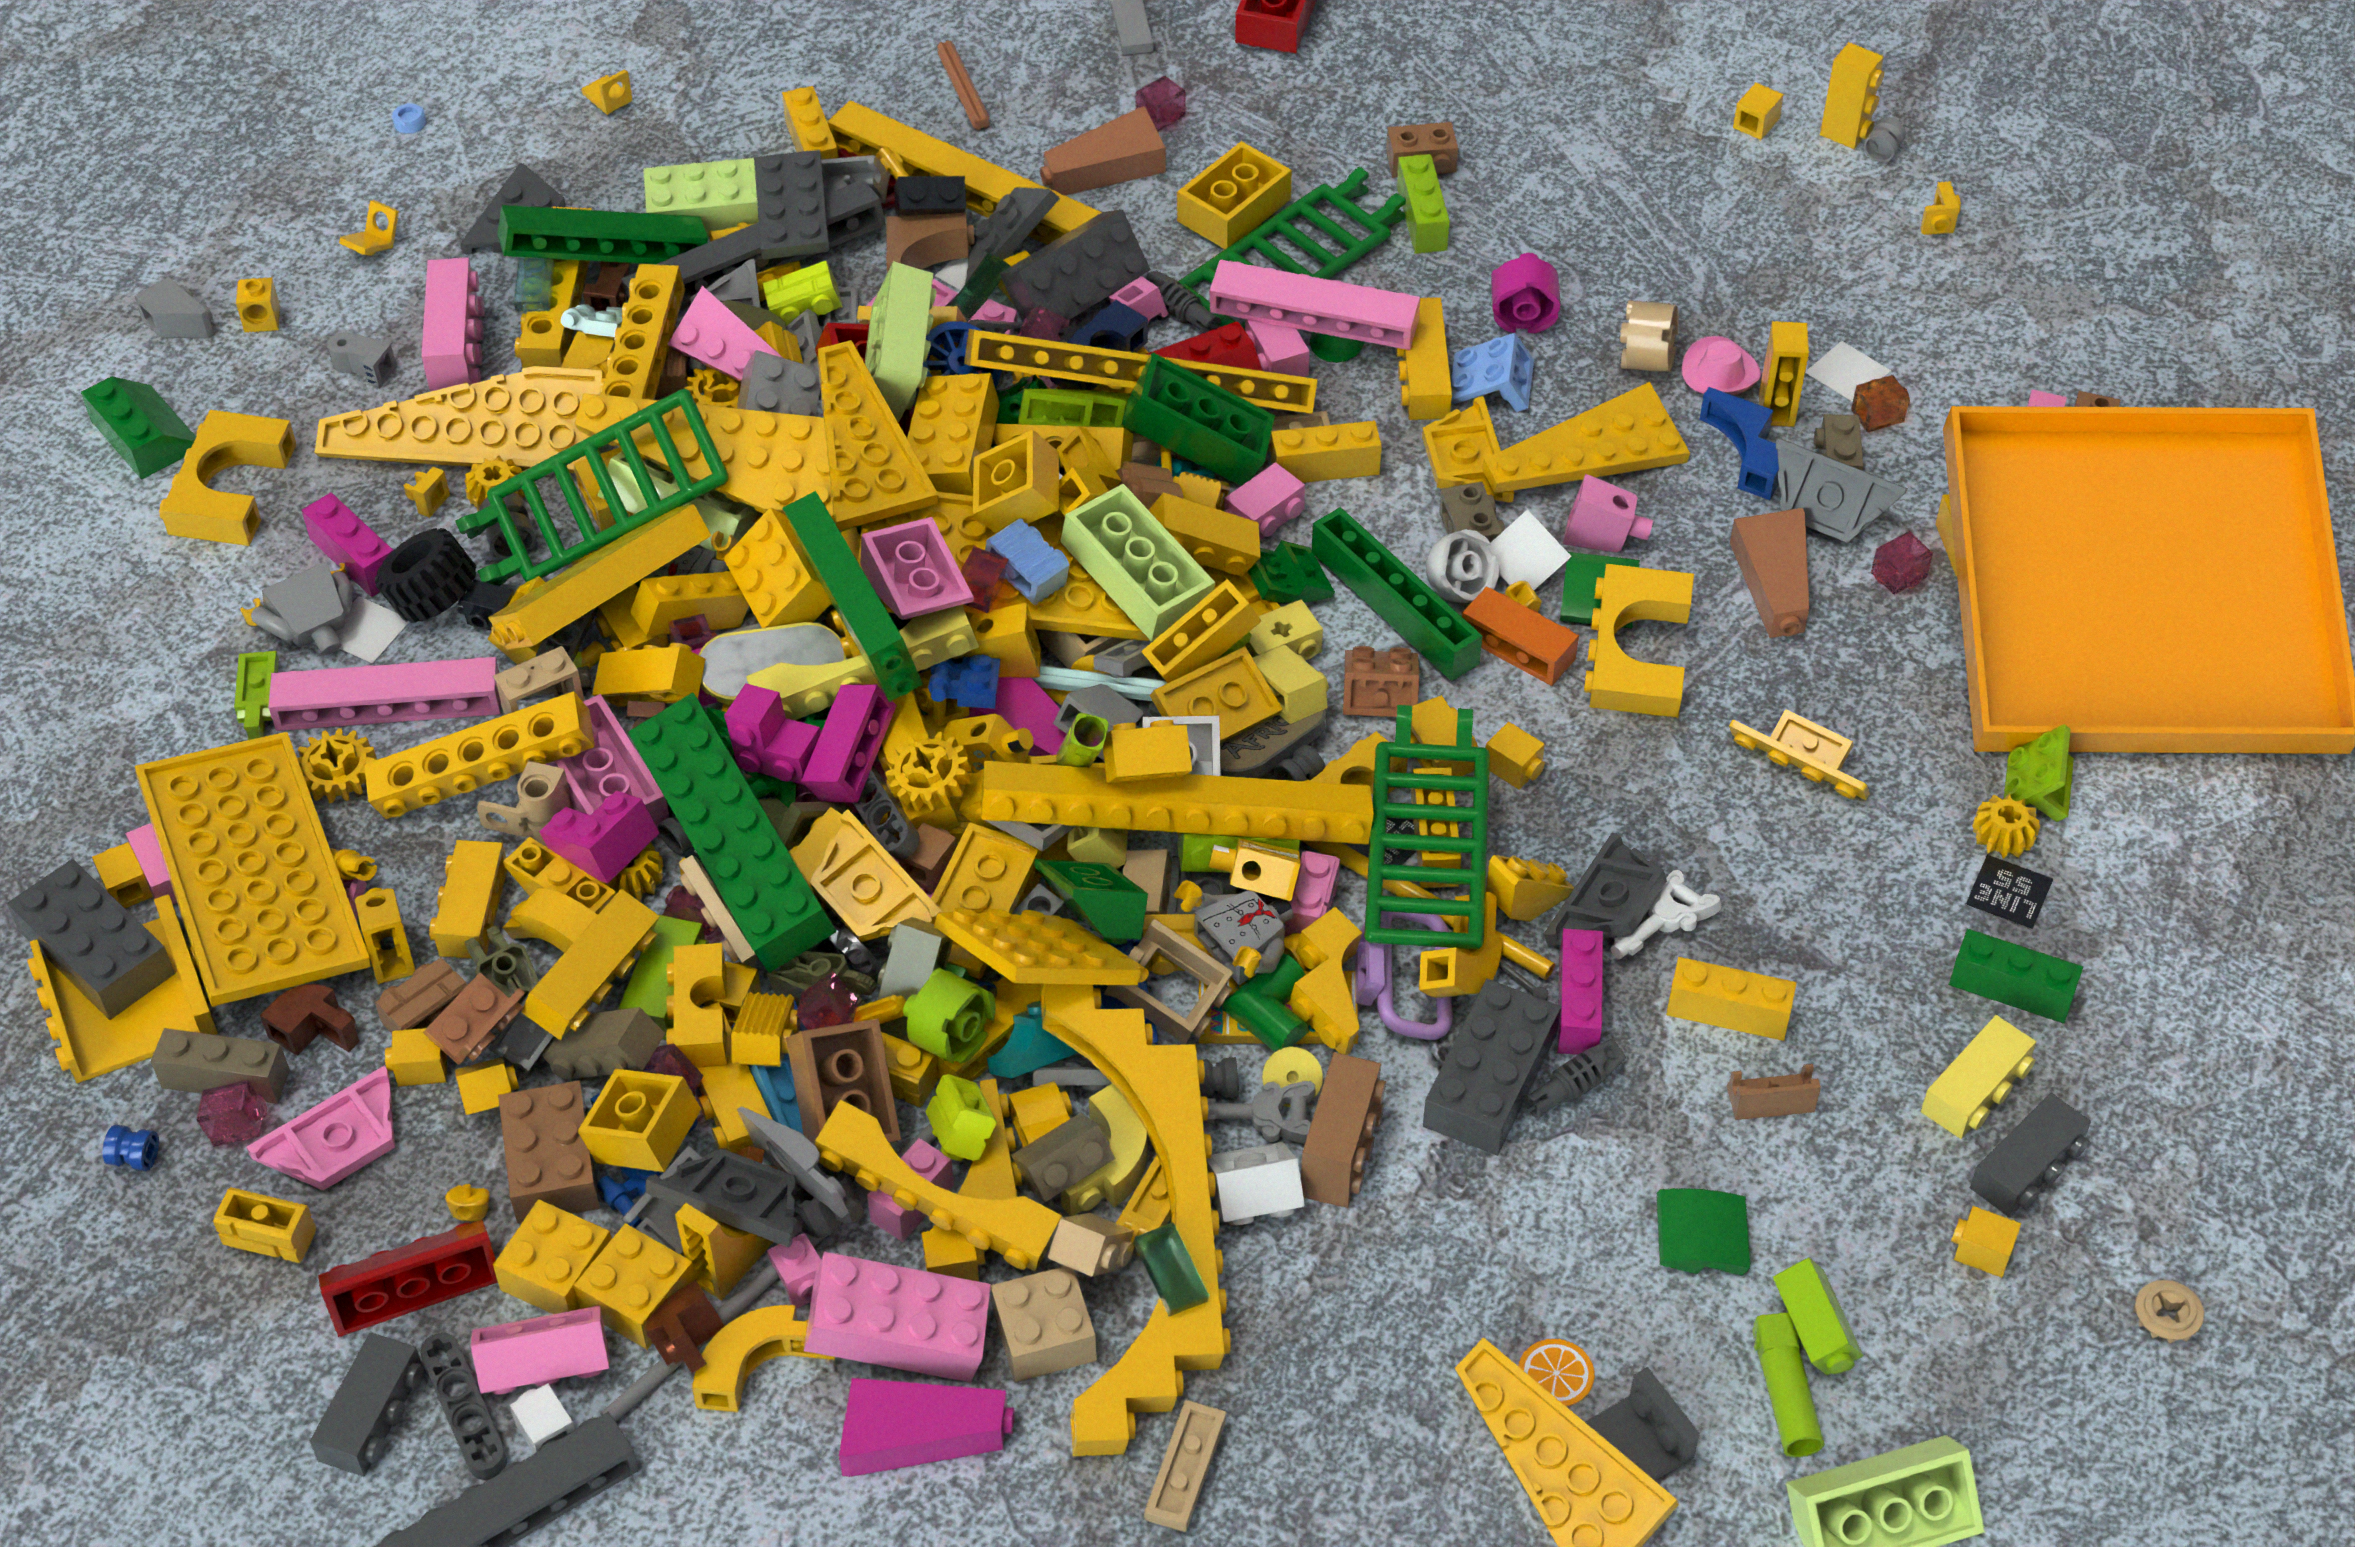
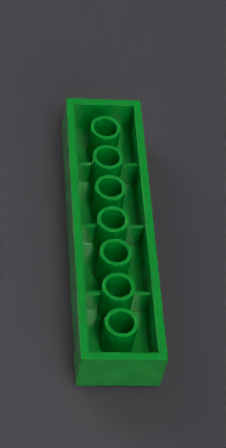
M693 692L628 731L630 738L745 938L769 973L837 932L733 755Z

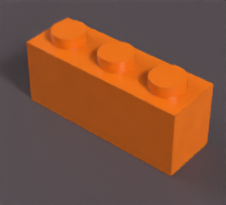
M1488 586L1462 612V617L1482 635V649L1550 686H1553L1576 660L1579 635Z

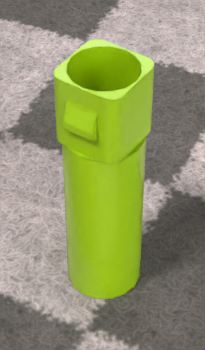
M1086 713L1077 714L1057 751V764L1059 766L1091 767L1104 746L1109 726L1108 721Z
M1789 1313L1757 1316L1752 1329L1754 1349L1758 1353L1784 1454L1793 1458L1810 1456L1824 1447V1439L1799 1350L1798 1333L1794 1329Z

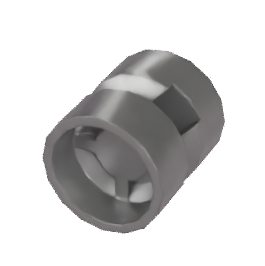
M512 493L503 499L528 553L535 545L536 536L523 498L517 493ZM488 498L482 502L479 511L490 506ZM499 523L486 528V536L492 553L502 559L513 556Z

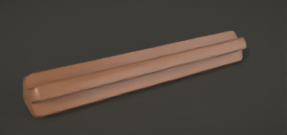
M950 40L944 43L940 42L937 45L938 55L973 127L977 130L987 128L990 125L989 115L954 43Z

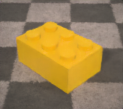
M1240 141L1177 191V221L1221 248L1226 249L1253 231L1291 200L1292 170Z
M771 507L723 558L761 628L804 622L813 623L832 603L807 561L786 515Z

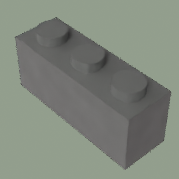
M2051 1092L1977 1165L1970 1189L2009 1218L2020 1207L2024 1209L2029 1208L2040 1193L2039 1188L2044 1182L2052 1184L2062 1173L2065 1167L2063 1163L2069 1157H2072L2074 1160L2077 1159L2086 1149L2089 1143L2086 1134L2091 1121Z
M372 1332L369 1333L309 1441L318 1462L365 1477L371 1464L378 1462L384 1450L387 1434L392 1426L395 1427L400 1422L407 1397L411 1390H416L419 1387L424 1375V1366L416 1346Z

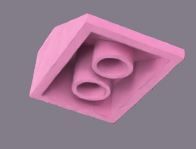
M933 517L862 534L860 565L876 594L901 620L973 602L974 597Z

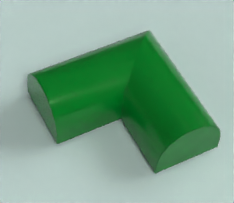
M1283 953L1274 972L1255 974L1224 1001L1223 1011L1274 1052L1285 1047H1292L1308 1033V1024L1285 1006L1290 1001L1294 983L1305 976L1302 967L1291 956Z

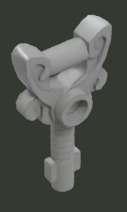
M1302 1081L1280 1088L1279 1084L1268 1082L1264 1085L1263 1092H1258L1254 1096L1252 1104L1215 1103V1098H1207L1208 1119L1203 1121V1124H1215V1119H1251L1254 1128L1257 1131H1262L1263 1138L1268 1142H1275L1282 1136L1288 1140L1305 1144L1311 1123L1307 1120V1105L1313 1100L1315 1085L1311 1081ZM1284 1104H1290V1121L1284 1120L1280 1113Z

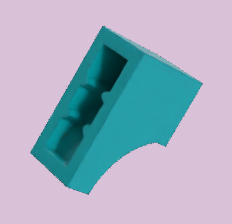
M1036 1001L1027 1005V1011L1013 1015L1015 1024L1008 1042L999 1052L987 1058L990 1074L1012 1079L1074 1055L1077 1051L1042 1029L1041 1002Z

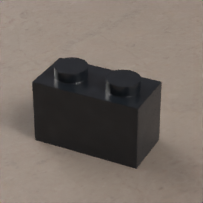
M898 176L894 186L895 216L965 213V176Z

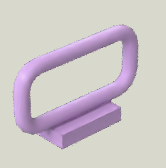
M1381 911V928H1391V921L1393 919H1403L1427 925L1432 931L1449 932L1446 923L1439 915ZM1364 923L1360 929L1362 936L1355 954L1356 1004L1371 1006L1375 999H1377V1008L1381 1020L1385 1026L1398 1034L1424 1040H1437L1444 1037L1452 1026V997L1436 998L1437 1021L1434 1024L1410 1021L1398 1016L1393 1008L1392 944L1368 942L1364 937ZM1434 947V950L1447 949V948H1444V947Z

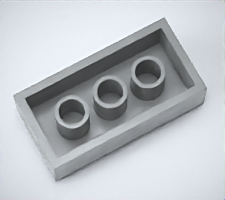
M756 350L743 370L737 409L816 417L820 393L819 369Z

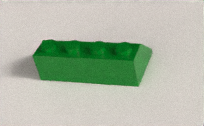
M1152 352L1127 401L1121 425L1242 486L1253 478L1265 462L1275 415Z

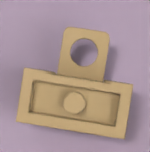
M528 761L517 784L519 802L516 808L479 801L477 811L481 825L484 828L521 837L530 836L547 847L539 831L563 808L573 809L565 769ZM488 813L500 814L507 822H498L492 819Z

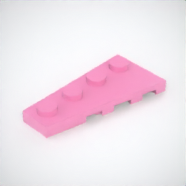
M703 286L668 342V345L673 350L739 382L742 381L744 367L756 350L782 357Z

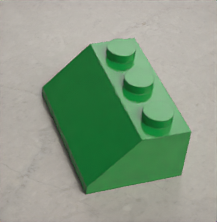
M111 376L81 391L91 422L141 480L184 458L187 449L192 447L196 439L194 433L151 385Z
M1035 859L1034 867L1055 894L1065 902L1069 910L1077 915L1078 920L1084 921L1090 926L1092 931L1102 935L1104 941L1113 944H1126L1127 939H1142L1148 893L1110 864Z

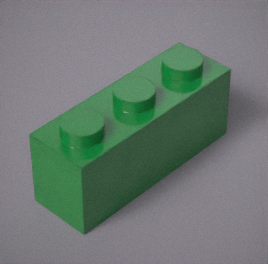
M1967 928L1955 961L1949 986L2064 1024L2084 966Z

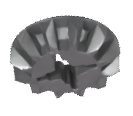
M835 926L837 932L829 936L832 945L839 953L844 955L846 960L856 970L873 978L879 972L875 966L878 962L877 959L847 928L841 931Z

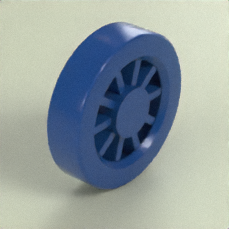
M950 321L939 324L930 330L929 334L926 335V340L931 342L930 350L926 361L923 362V367L928 369L926 377L931 376L929 370H941V376L979 374L976 371H982V373H991L995 389L997 388L1002 370L964 364L969 329L981 330L980 328L966 322ZM954 342H958L957 348L955 347ZM930 355H933L940 361H929Z

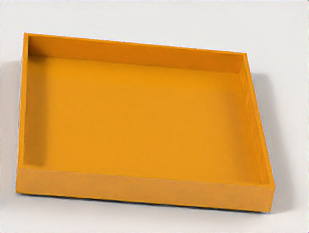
M1951 406L1943 427L1974 752H2011L2017 747L2040 738L2045 732H2051L2053 729L2065 724L2071 729L2068 752L2351 753L2355 747V677L2314 408Z

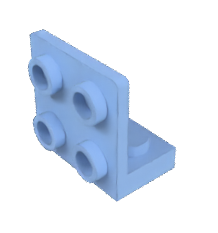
M1516 333L1497 337L1491 341L1467 347L1455 353L1451 376V404L1454 405L1499 390L1502 398L1505 401L1508 400L1515 412L1528 409L1534 359Z

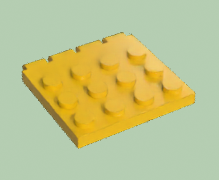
M955 908L954 912H937L934 926L937 930L1013 983L1138 985V983L1144 982L1149 975L1147 968L1069 918L1044 915L1034 910H1022L1021 915L1011 914L1000 909H989L988 913H977L967 908Z

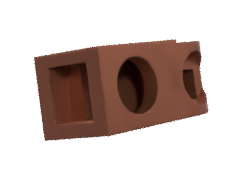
M601 261V273L596 284L586 283L583 291L584 303L593 307L595 312L606 311L607 307L622 308L627 298L621 278L630 275L628 273L629 263Z

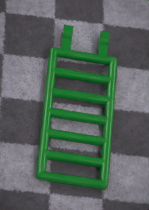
M1359 166L1351 172L1346 181L1334 189L1328 184H1321L1178 282L1198 296L1202 306L1210 312V301L1192 289V287L1204 279L1212 284L1220 260L1241 262L1255 266L1241 256L1242 253L1251 247L1256 248L1287 272L1306 274L1311 277L1329 280L1390 237L1391 231L1387 226L1392 222L1399 223L1405 219V213L1400 208L1406 204V199L1395 193L1386 201L1382 208L1371 215L1350 201L1355 196L1361 197L1368 193V187L1362 182L1369 178V173ZM1325 198L1371 231L1372 234L1360 241L1315 209L1313 205ZM1301 214L1349 250L1336 257L1289 222ZM1277 230L1325 266L1312 274L1265 238ZM1213 313L1220 318L1221 323L1218 325L1221 327L1236 322L1230 316ZM1244 321V322L1241 323L1240 325H1241V326L1243 327V329L1245 330V321Z
M680 389L490 488L487 491L490 506L474 514L463 516L455 520L460 533L463 535L467 534L469 539L477 537L486 528L496 523H499L513 556L478 570L477 572L482 582L501 586L507 579L521 573L524 581L528 582L538 576L544 578L608 545L626 533L728 482L729 475L690 391ZM680 406L712 472L711 475L695 483H692L662 415ZM647 423H650L680 491L663 500L660 499L630 434L631 431ZM616 439L648 505L647 508L630 517L598 450ZM583 456H586L616 524L599 533L595 530L567 468L568 464ZM553 472L584 538L583 541L566 550L535 481ZM520 489H523L553 556L535 566L531 562L503 499Z
M1397 705L1395 742H1380L1375 750L1372 799L1374 816L1370 832L1364 937L1370 943L1479 949L1484 942L1490 752L1483 747H1472L1473 709L1458 708L1456 746L1410 743L1412 706ZM1390 757L1475 762L1474 777L1390 772ZM1389 787L1473 792V807L1388 802ZM1387 818L1472 823V838L1386 833ZM1385 848L1471 854V868L1456 869L1384 864ZM1383 880L1470 885L1469 901L1382 896ZM1381 911L1469 917L1468 933L1381 928Z

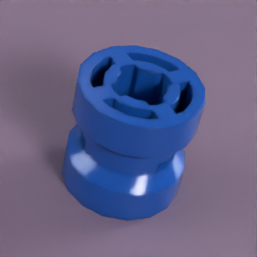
M114 1124L105 1136L102 1151L103 1160L108 1165L120 1167L127 1163L135 1170L148 1171L152 1168L157 1158L159 1136L157 1132L141 1129L138 1132H132L128 1126Z

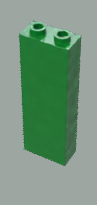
M814 491L783 507V511L807 561L888 701L891 702L923 685L901 634L817 492Z

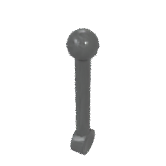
M1500 959L1498 967L1532 993L1533 996L1547 1001L1549 993L1546 988L1535 987Z

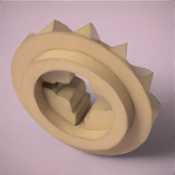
M2170 1280L2154 1281L2145 1285L2136 1297L2133 1312L2137 1313L2139 1327H2146L2151 1332L2152 1339L2159 1336L2167 1339L2169 1344L2181 1339L2187 1342L2192 1335L2199 1332L2204 1320L2202 1303L2191 1289L2181 1283ZM2162 1306L2168 1311L2179 1310L2174 1320L2169 1316H2158Z

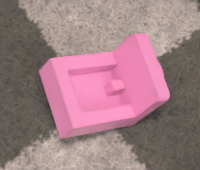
M802 1233L792 1238V1245L790 1247L779 1244L767 1250L769 1260L786 1288L789 1302L791 1305H795L796 1309L811 1303L814 1278L821 1261L807 1235Z

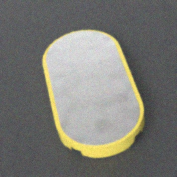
M804 622L725 633L708 641L699 653V656L706 658L700 687L708 695L710 694L712 697L717 698L718 702L731 705L745 683L748 684L746 676L780 662L795 665H822L846 660V655L839 636L830 628L818 623Z

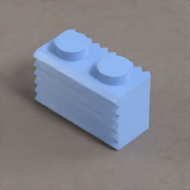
M1019 518L986 540L984 559L1033 605H1037L1039 601L1042 602L1044 598H1047L1055 590L1058 591L1060 587H1064L1066 584L1070 566L1066 556L1062 551L1049 546L1048 542H1044L1038 529L1034 526H1028L1027 523L1023 522L1022 518Z

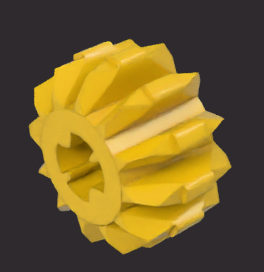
M498 455L495 460L489 461L484 457L483 464H472L471 472L465 474L467 499L479 511L480 505L487 498V491L490 488L523 471L514 464L512 459L503 461ZM523 489L514 492L522 498L525 497Z
M2010 793L2004 800L1993 795L1989 802L1981 803L1974 817L1972 827L1973 832L1976 833V844L1987 845V854L1997 851L2000 852L2003 859L2008 853L2019 858L2024 850L2030 851L2031 847L2035 844L2036 836H2038L2040 820L2036 818V808L2026 807L2025 798L2019 801L2012 800Z
M650 842L608 884L602 883L617 893L620 889H623L641 902L643 893L654 895L656 885L662 884L664 877L662 856L659 855V852L655 851V847Z

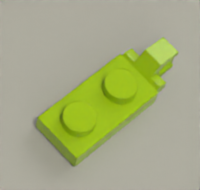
M277 651L241 653L238 657L234 708L238 723H244V730L247 732L248 740L264 737V721H272L268 706L271 673H278L279 658Z

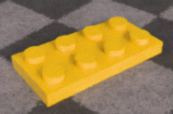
M969 822L931 900L942 912H954L955 908H967L977 913H988L989 909H1000L1013 914L1035 868V859H1039L1042 854L1041 850L1014 836ZM953 941L948 963L966 968L969 976L981 979L988 964Z

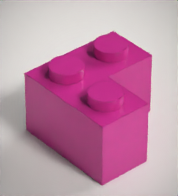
M745 683L724 715L738 766L748 772H758L776 777L782 781L803 784L801 780L821 734L820 727L787 719L779 692Z
M617 790L607 797L602 805L591 815L565 807L551 818V821L539 831L550 850L597 880L607 884L660 833L643 800Z

